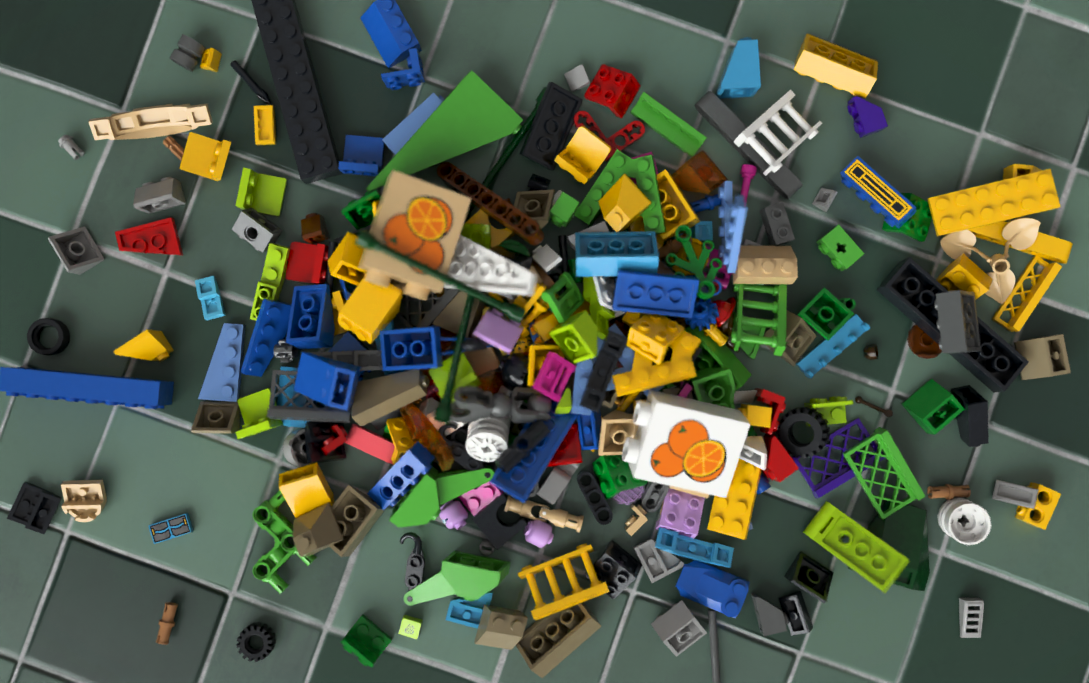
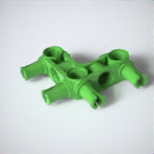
M280 489L270 500H265L253 511L254 520L275 539L276 543L269 552L257 561L252 570L255 578L266 583L269 582L279 594L289 584L277 574V570L293 554L299 556L296 546L288 543V537H293V524L278 510V507L285 501L284 496L280 498L282 495ZM261 509H265L268 512L267 518L261 516ZM313 554L300 558L309 566L317 557ZM261 565H265L267 567V573H263L261 571Z

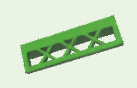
M645 92L642 93L639 101L630 112L691 158H693L707 138Z

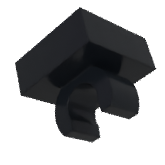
M532 174L527 187L530 188L529 191L547 190L551 180Z

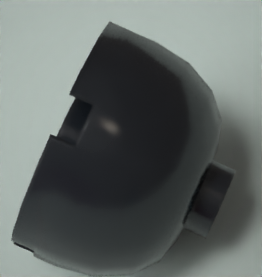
M513 353L508 356L506 361L501 360L497 370L501 371L500 382L506 389L513 392L514 388L521 387L529 368L528 355Z

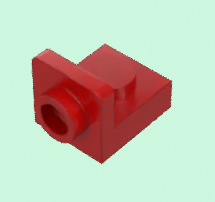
M335 424L331 427L337 438L335 439L332 436L323 442L325 446L321 449L325 455L347 441L346 436L348 434L342 426L338 427Z

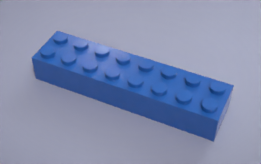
M0 367V391L6 392L7 396L43 397L49 400L65 399V401L71 402L85 401V403L93 404L105 403V405H125L126 407L139 406L146 409L164 408L165 405H172L174 381L23 367Z

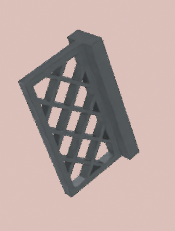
M444 288V294L441 297H435V293L431 292V298L427 300H431L432 308L428 312H423V300L417 298L410 299L408 295H406V299H403L405 295H402L401 301H406V313L399 311L396 316L408 328L435 327L436 325L433 324L435 318L460 290ZM419 300V312H410V301ZM411 314H419V323L416 327L411 323Z
M273 370L270 404L267 411L268 418L351 423V407L347 411L337 408L328 409L330 406L327 405L324 408H317L313 403L315 400H310L307 396L305 398L309 402L303 407H297L293 401L301 393L298 392L290 399L284 390L291 384L295 385L298 371ZM277 375L287 376L290 382L280 388L277 384ZM281 393L289 400L283 406H274L275 398Z

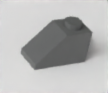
M751 593L759 629L763 636L787 631L786 624H788V618L786 613L758 594Z

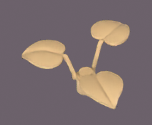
M1018 218L1007 223L1002 230V237L1007 240L1004 254H995L991 258L976 247H973L976 244V237L969 230L948 234L940 240V244L944 252L953 259H957L963 253L969 258L971 250H973L989 262L994 272L986 273L993 280L985 294L998 303L1003 304L1012 293L1015 285V275L1009 269L1010 264L1007 261L1009 245L1011 244L1017 250L1029 248L1037 238L1040 221L1033 218Z

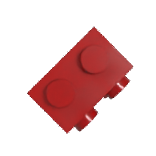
M292 242L287 262L286 279L317 285L324 284L326 281L329 247L318 243L313 245Z

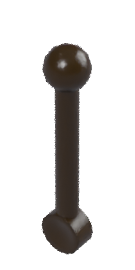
M861 396L855 398L856 403H862L884 413L886 417L893 415L892 410L882 409L863 400Z

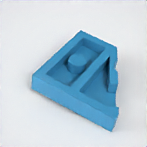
M493 591L487 592L474 601H467L464 597L451 599L446 620L478 629L484 604L490 605Z

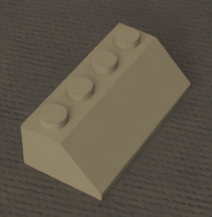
M569 592L565 597L572 595V593ZM582 602L537 620L524 632L523 638L516 644V647L531 671L543 678L594 634L601 625Z

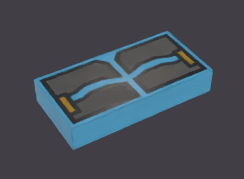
M188 513L149 525L154 544L193 532Z

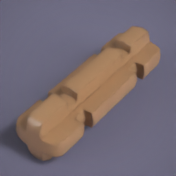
M166 137L163 140V144L182 160L184 148L173 137Z

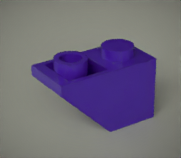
M858 96L851 98L847 102L848 113L855 122L854 130L859 134L860 138L877 133L888 127L881 107Z

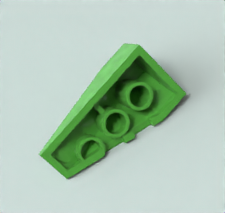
M705 368L696 371V377L689 379L695 400L735 409L734 393L736 386L730 368Z

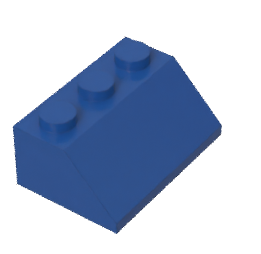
M376 0L360 17L388 69L407 59V56H410L409 49L417 48L418 52L422 51L417 38L395 0Z

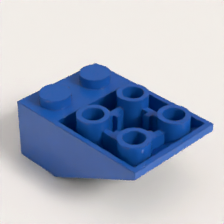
M302 352L294 391L327 406L347 411L353 405L361 367Z

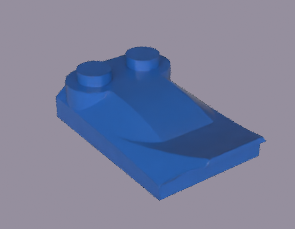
M693 560L691 563L684 564L676 587L680 592V596L721 612L727 617L736 618L747 596L750 582L707 563Z

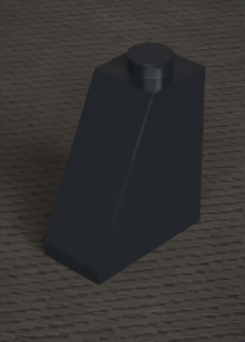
M970 385L952 388L951 394L965 409L956 416L960 438L969 447H978L989 443L988 401Z

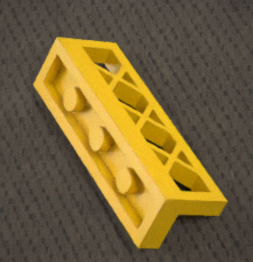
M1033 256L1016 281L1012 293L1001 304L992 320L1010 332L1020 331L1062 266L1056 262L1049 264L1042 258ZM1036 262L1044 267L1038 275L1034 274L1033 269ZM1030 278L1032 287L1030 290L1024 291L1022 283L1025 279ZM1020 294V305L1013 307V296ZM1007 310L1010 311L1011 316L1008 323L999 318L1003 311Z

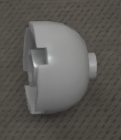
M305 428L292 431L283 442L282 450L284 457L290 464L296 467L309 465L305 445Z

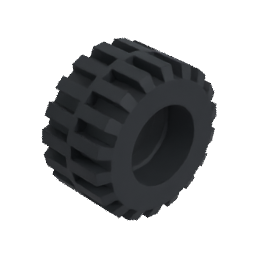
M799 407L783 415L779 421L776 434L779 435L777 439L789 455L793 454L796 458L812 457L826 446L830 437L828 435L830 427L827 426L828 421L824 420L822 413L816 412V409ZM805 421L812 426L814 438L810 443H801L795 439L792 430L796 422Z

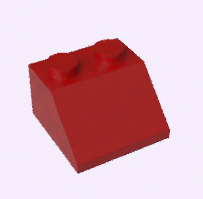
M764 435L767 465L765 470L762 469V473L767 479L770 478L771 480L781 482L798 470L799 467L776 436Z

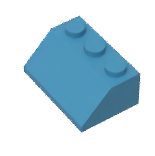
M281 366L280 370L298 371V367ZM280 375L279 387L282 388L290 382L289 378L285 375ZM291 384L284 390L290 399L298 393L294 391V384ZM283 393L278 395L277 406H283L289 401ZM301 394L293 402L297 407H303L309 401ZM282 420L283 426L305 428L306 422H309Z

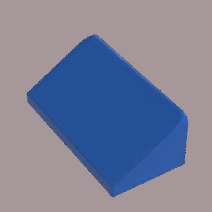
M591 411V415L579 414L577 421L581 450L599 449L602 421L601 411L599 413Z

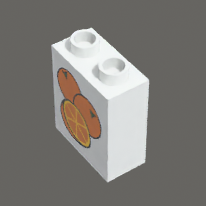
M649 390L647 400H639L635 406L633 423L639 425L635 439L627 437L622 451V460L628 462L633 477L726 498L750 427L748 420L740 410Z

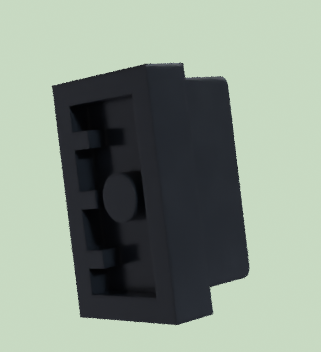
M612 540L607 545L603 555L593 564L598 580L602 583L606 582L609 592L606 594L615 599L637 578L642 564ZM586 571L584 576L589 579L588 573Z

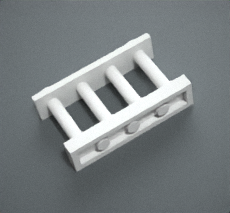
M791 89L733 141L738 147L744 142L750 144L770 165L763 173L765 176L770 171L775 173L783 166L781 161L807 137L811 140L819 132L817 128L822 124L819 121L811 127L792 107L791 100L795 94ZM779 111H786L806 134L800 138L780 117ZM769 120L771 123L774 122L794 143L792 147L788 149L767 127ZM756 131L759 134L762 133L782 154L780 158L775 160L757 141L754 134Z

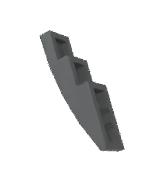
M381 350L311 352L314 355L360 366V371L383 370Z

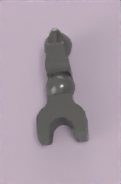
M459 387L454 394L455 402L451 404V420L454 422H473L481 418H489L491 414L498 418L508 415L514 423H529L535 420L548 421L551 419L549 415L552 406L550 398L533 388L516 387L508 396L502 392L492 395V392H485L478 387ZM464 394L468 399L463 400L460 395ZM527 400V410L519 409L516 401ZM454 410H464V413L458 415L454 412Z

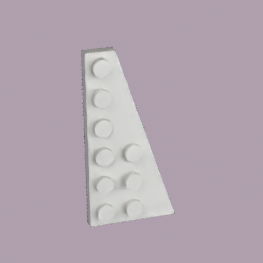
M462 235L459 236L447 276L456 279V281H461V283L463 282V284L465 283L477 289V291L533 296L537 280L536 274ZM444 283L443 288L456 289L454 286L452 287Z

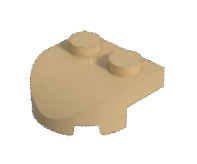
M103 480L63 481L61 484L65 501L62 504V509L65 514L69 513L75 517V521H93L104 509L107 496Z

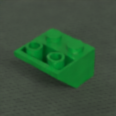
M933 379L928 380L901 403L925 433L933 435L938 433L965 410L949 391Z

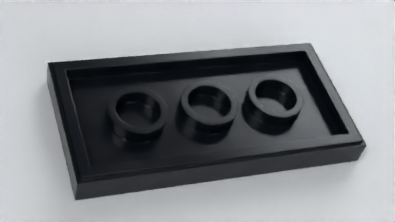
M549 82L520 155L549 170H554L557 164L554 160L563 150L574 123V116L578 112L583 99L557 84Z

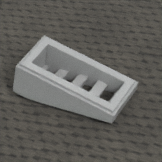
M959 598L961 638H981L984 600L980 598ZM968 614H974L975 617H968ZM967 621H975V624H967ZM966 628H975V632H966Z

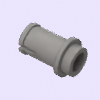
M64 135L58 140L59 146L64 148L74 160L80 158L75 151L81 157L84 155L85 152L73 141L72 136Z

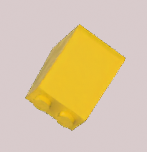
M364 276L340 310L338 323L345 330L355 333L360 340L372 344L379 336L380 331H383L399 313L403 291L389 283L388 288L369 283L364 280Z

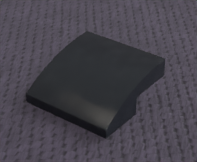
M306 422L305 445L308 464L338 461L347 458L344 443L327 455L321 449L325 446L324 441L332 436L335 439L337 438L331 427L337 424L338 427L342 426L344 428V423Z
M25 481L7 519L26 525L25 528L45 534L62 498Z

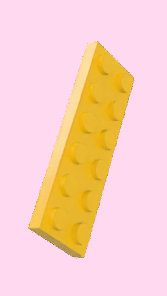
M1051 169L927 199L937 237L1061 207Z

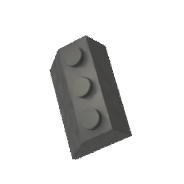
M962 290L937 293L934 305L938 311L937 328L940 330L939 347L942 350V354L981 351L975 293Z

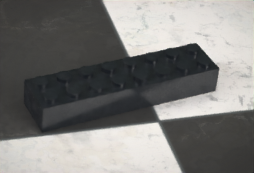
M909 257L900 261L876 290L939 344L941 336L940 330L937 328L938 311L935 309L934 301L937 293L949 291ZM977 316L981 351L952 353L950 355L993 393L1004 392L1029 361Z

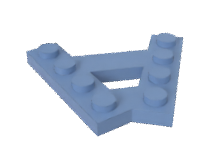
M724 181L721 187L718 188V198L721 199V206L718 208V217L721 218V226L718 228V236L721 238L718 255L721 257L723 265H726L727 273H736L746 214V203L744 195H735L733 204L732 181Z
M615 324L609 328V331L624 336ZM597 337V355L605 340ZM625 345L623 353L618 359L623 367L615 369L612 376L632 371L635 350ZM597 355L576 363L571 413L591 415V410L579 405ZM611 377L606 391L615 389L613 377ZM665 385L643 390V392L648 397L649 390L659 391Z

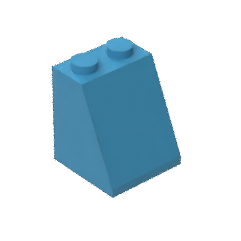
M745 37L736 43L715 93L719 99L753 97L760 89L758 39L752 40L750 37Z

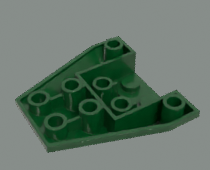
M886 500L881 508L882 512L889 509L891 501ZM905 505L883 520L877 514L867 530L910 561L893 584L912 590L925 591L930 573L927 510Z

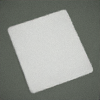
M757 390L735 391L734 404L752 403Z

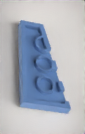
M223 324L198 399L237 402L239 399L245 325Z

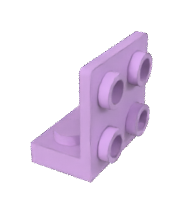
M669 488L664 498L661 516L656 522L655 529L658 530L661 527L678 532V534L695 538L698 535L705 498Z

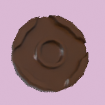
M916 324L913 325L907 338L908 346L912 353L924 359L939 356L942 352L939 344Z

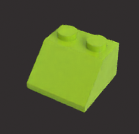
M586 310L570 316L565 322L558 323L549 332L555 343L572 364L597 355V325Z

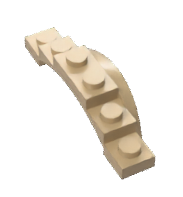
M166 104L136 108L130 112L115 113L110 117L95 118L88 121L95 140L142 139L167 136L213 123L208 104L192 106L190 104L175 106Z

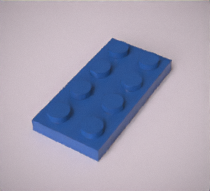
M618 269L612 310L692 318L699 279Z

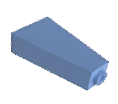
M432 93L382 139L384 144L396 155L445 99L441 95L437 97L435 93Z

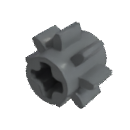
M286 339L278 340L279 344L274 346V356L280 358V363L293 362V358L298 356V348L286 343Z

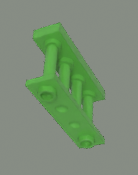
M733 284V292H736L735 330L731 333V343H734V351H738L741 342L771 345L774 348V355L782 356L786 348L787 284H774L773 286ZM743 291L772 294V296H775V301L768 303L743 300ZM743 308L769 310L775 314L772 320L742 317ZM742 325L771 328V330H774V336L765 337L742 334Z

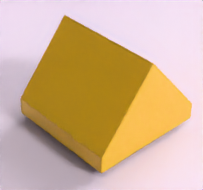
M214 48L205 49L200 68L218 72L222 54Z

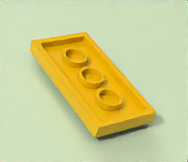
M739 458L726 498L714 495L708 530L744 540L747 539L762 469Z

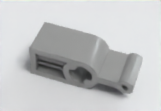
M581 463L555 466L539 488L537 495L551 505H554Z

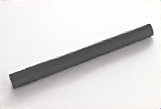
M712 609L708 610L712 683H720L716 610Z

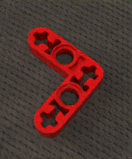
M579 111L574 116V125L577 130L580 126H585L583 123H578L579 117H586L587 126L589 127L592 124V127L588 129L597 132L599 138L611 147V151L604 161L610 160L617 149L623 151L632 145L645 132L642 122L633 121L606 139L588 112ZM633 126L635 128L640 127L639 134L633 133L630 136V138L632 139L630 141L627 134L632 132ZM616 137H624L626 143L623 146L616 145Z

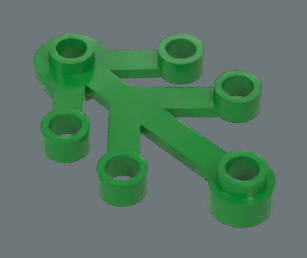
M681 225L676 229L674 235L675 239L682 243L689 262L678 258L674 253H670L666 256L665 263L670 267L675 265L693 273L699 279L697 296L701 299H709L715 293L713 280L717 271L722 267V261L718 258L712 259L709 263L710 270L705 278L702 270L715 244L711 240L704 241L699 259H697L689 240L692 231L688 226ZM680 232L685 233L686 237H685V238H681V237L679 236V233H680ZM705 244H710L711 249H706ZM673 257L675 262L670 263L668 258ZM717 262L719 267H713L712 263ZM679 271V272H676V273L674 274V275L685 276V274H684L683 272H680V271ZM706 287L708 292H702L701 288Z

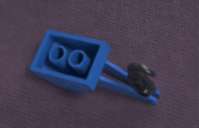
M439 326L380 331L383 371L443 367L442 356L455 353V349L441 351V341H457V338H440ZM479 337L465 338V342L460 344L463 350L461 352L495 347Z

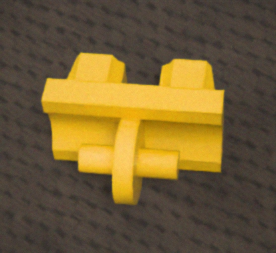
M536 282L534 294L529 300L522 295H518L513 304L525 308V314L533 304L535 307L532 313L535 315L540 310L546 312L548 310L544 305L546 302L543 299L540 301L537 299L547 286Z

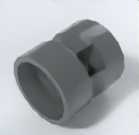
M182 34L177 43L179 49H174L169 59L193 72L198 63L196 58L202 56L205 47L194 39Z

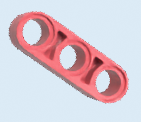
M352 424L345 443L393 464L391 457L395 447L392 440L362 426Z

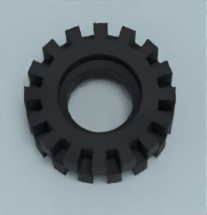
M260 622L247 626L237 638L239 643L236 646L237 648L240 647L239 654H244L242 658L248 657V661L255 660V662H258L260 659L263 660L268 656L276 643V639H274L275 633H271L273 629L271 627L268 629L267 624L261 625ZM252 635H259L263 639L262 648L254 649L251 647L249 640Z

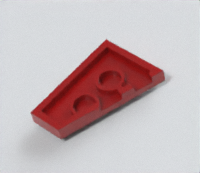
M172 217L115 232L119 251L183 255L175 220Z

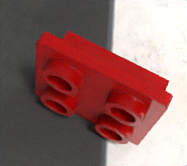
M602 64L584 97L587 100L608 107L616 117L622 119L641 85L633 74Z
M755 388L757 390L755 395L758 397L757 401L769 404V407L772 408L770 428L761 427L760 431L772 435V432H775L778 428L779 421L777 419L779 414L783 413L786 407V402H784L786 397L765 389Z

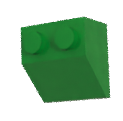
M823 288L798 315L829 341L848 322L854 313L826 288Z

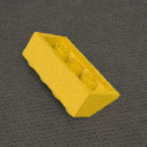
M806 34L796 58L794 70L802 76L808 75L820 83H828L835 89H843L850 92L853 96L866 99L877 80L878 61Z

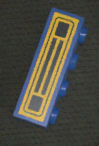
M859 156L840 172L841 182L847 188L852 187L857 191L855 194L862 201L867 200L871 204L869 207L876 214L881 213L885 216V222L891 227L895 225L899 229L916 213V206Z

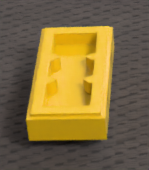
M274 105L254 106L255 144L257 146L276 145Z

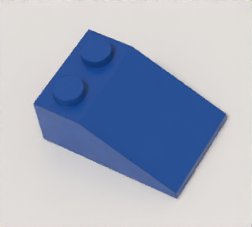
M329 285L294 286L286 343L298 349L333 347L335 325Z

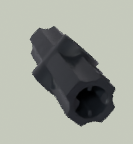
M540 420L534 422L522 435L517 436L514 442L495 460L497 466L508 474L523 458L528 457L531 451L550 433L547 425ZM525 443L528 447L525 450H521L517 446Z

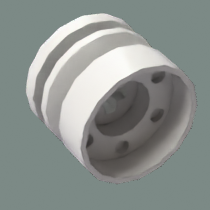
M491 414L489 418H481L469 422L466 441L468 454L480 461H495L508 448L509 418L507 416L498 418Z
M957 497L947 500L939 508L937 517L940 528L959 543L966 545L978 544L989 534L991 521L988 513L972 501Z

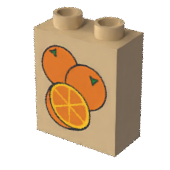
M392 170L387 177L370 233L383 242L384 245L389 246V248L391 247L401 252V254L403 253L413 258V260L416 259V261H420L425 266L428 265L430 268L432 267L447 275L471 198ZM363 250L358 268L367 271L365 281L388 288L390 280L393 279L406 284L404 294L427 301L430 292H442L444 282L440 281V279L438 280L423 273V271L421 272V270L419 271L411 267V265L409 266L399 261V259H394V257L392 258L387 253H382V251Z

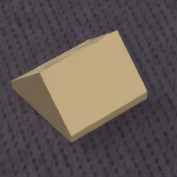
M615 409L602 418L598 449L599 456L622 455L625 440L627 437L635 439L639 425L633 423V415Z

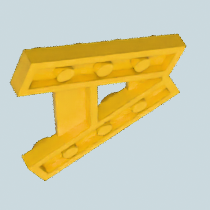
M626 312L622 322L631 327L647 313ZM684 331L668 346L673 349L671 361L661 363L660 365H653L652 360L635 351L632 371L612 376L617 397L696 377L692 356L699 347L701 339Z

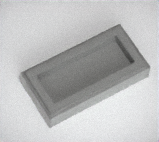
M996 479L992 499L1035 509L1039 489Z

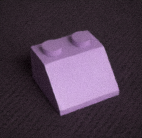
M493 308V310L488 309L473 335L510 354L524 329L521 326L522 322L517 323L504 317V313L496 308Z

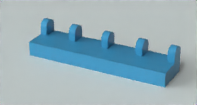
M854 314L829 341L824 339L800 359L796 365L807 378H812L832 359L841 354L852 342H855L865 331H868L870 326L866 322L864 323L857 314Z

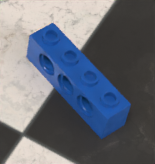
M419 441L416 442L367 494L383 510L389 505L393 507L400 500L399 494L403 497L411 489L408 485L414 486L422 478L419 474L425 475L432 468L430 463L435 457Z

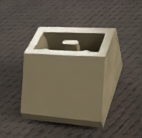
M1063 334L1014 342L1015 350L1029 361L1020 372L1021 380L1071 373Z

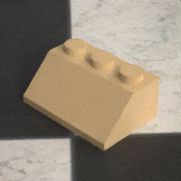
M740 245L736 273H733V284H793L798 278L797 258L791 246Z

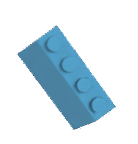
M655 231L575 232L576 277L617 276L618 269L657 273L659 255Z

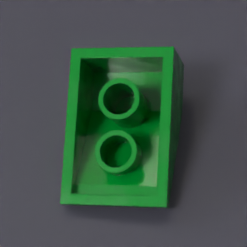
M378 188L368 191L358 200L350 201L347 206L341 209V212L357 230L372 225L374 220L372 203L373 201L380 200L382 194Z

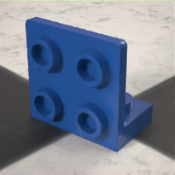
M417 48L409 49L410 56H407V63L410 69L381 74L387 88L398 90L402 86L416 87L425 82L422 59Z
M346 135L343 161H339L338 169L343 174L376 177L382 170L383 138Z

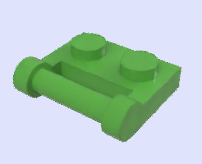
M568 272L562 273L559 276V280L550 289H546L541 294L543 301L549 304L559 323L565 322L585 302L576 283ZM565 285L567 290L557 299L555 294Z

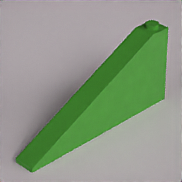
M471 70L365 189L371 191L385 185L387 177L392 170L411 175L508 136L511 133L515 135L522 127L520 123L523 119Z

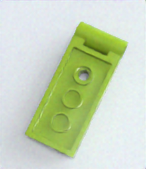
M827 501L803 531L804 534L885 594L910 562L905 556ZM849 537V541L844 543L843 538Z

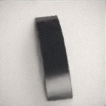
M612 331L608 332L589 375L579 406L599 413L606 396L605 392L628 338Z

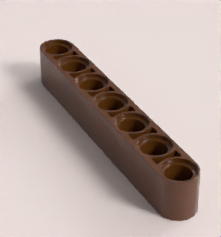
M444 162L438 166L437 174L449 188L458 194L471 198L470 202L529 244L537 245L543 241L544 233L538 223L453 164Z

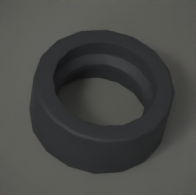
M42 318L33 322L27 333V342L30 348L42 355L59 354L66 349L70 341V332L67 326L62 321L52 318ZM47 325L54 326L58 331V341L52 348L43 347L39 341L40 331Z

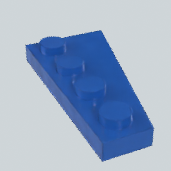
M263 298L240 371L241 373L258 377L263 375L274 356L275 344H279L278 340H283L287 334L291 304Z

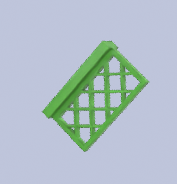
M878 427L873 431L874 434L843 452V455L879 517L883 520L913 500H921L926 496L888 430ZM876 440L878 443L877 451H868L869 443ZM856 451L862 452L860 463L853 462L850 455ZM867 453L875 455L873 466L864 464ZM880 456L888 460L886 469L877 467ZM863 467L872 469L869 479L861 476ZM876 470L885 472L882 482L874 481ZM889 473L896 474L897 480L895 485L887 483ZM873 483L881 485L879 496L871 493ZM886 486L894 488L892 498L883 497ZM899 489L905 490L908 495L902 501L896 500ZM882 500L891 501L889 509L882 512L880 508Z

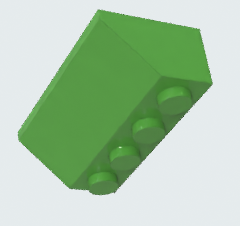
M689 324L684 329V331L701 339L699 348L702 349L703 358L696 367L695 372L705 368H730L736 390L742 387L752 374L725 344L719 347L709 336L704 335L703 329L699 331L698 326L692 330Z

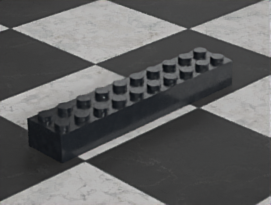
M251 0L300 179L305 184L343 174L338 169V153L295 0Z

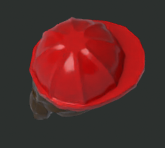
M731 297L726 301H713L712 303L717 304L719 317L716 318L717 328L728 337L726 344L730 349L734 350V343H731V333L734 324L733 309L736 305V299Z

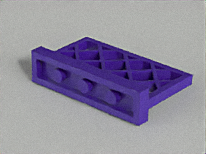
M859 418L830 434V442L826 444V447H828L826 458L816 455L812 456L810 468L802 466L798 458L792 457L816 499L855 477L850 465L843 462V452L848 450L846 449L848 438L861 442L864 440L862 439L863 435L865 438L870 436ZM855 424L861 430L859 438L849 435L850 427ZM835 436L845 437L843 448L832 445ZM872 441L869 444L873 448L872 452H876L878 446ZM831 448L842 450L840 461L829 459ZM856 451L854 453L856 454L854 462L860 463L858 457L862 455V452ZM866 454L864 464L873 466L875 455ZM880 456L879 462L885 459V457ZM815 458L825 460L823 471L812 469ZM828 462L839 464L837 473L826 472ZM863 467L862 472L867 470L868 468ZM812 471L823 474L821 482L817 485H814L810 479Z

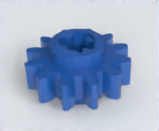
M701 298L699 302L695 300L692 318L684 317L686 325L690 324L692 330L696 326H698L699 331H702L703 326L710 329V323L716 324V318L719 317L717 304L712 303L710 298L706 302Z

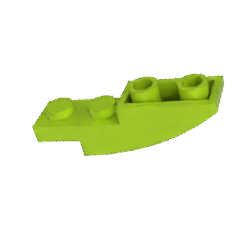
M269 243L261 281L257 284L250 319L257 320L263 298L279 300L285 281L290 252L289 247Z
M593 276L583 277L584 300L590 303V316L597 325V337L605 339L609 332L608 319L614 318L615 312L599 303Z

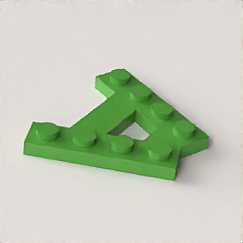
M617 149L574 215L592 226L601 212L598 201L626 174L629 178L636 179L637 187L652 202L639 215L643 217L645 231H655L656 235L666 233L653 155L632 159Z

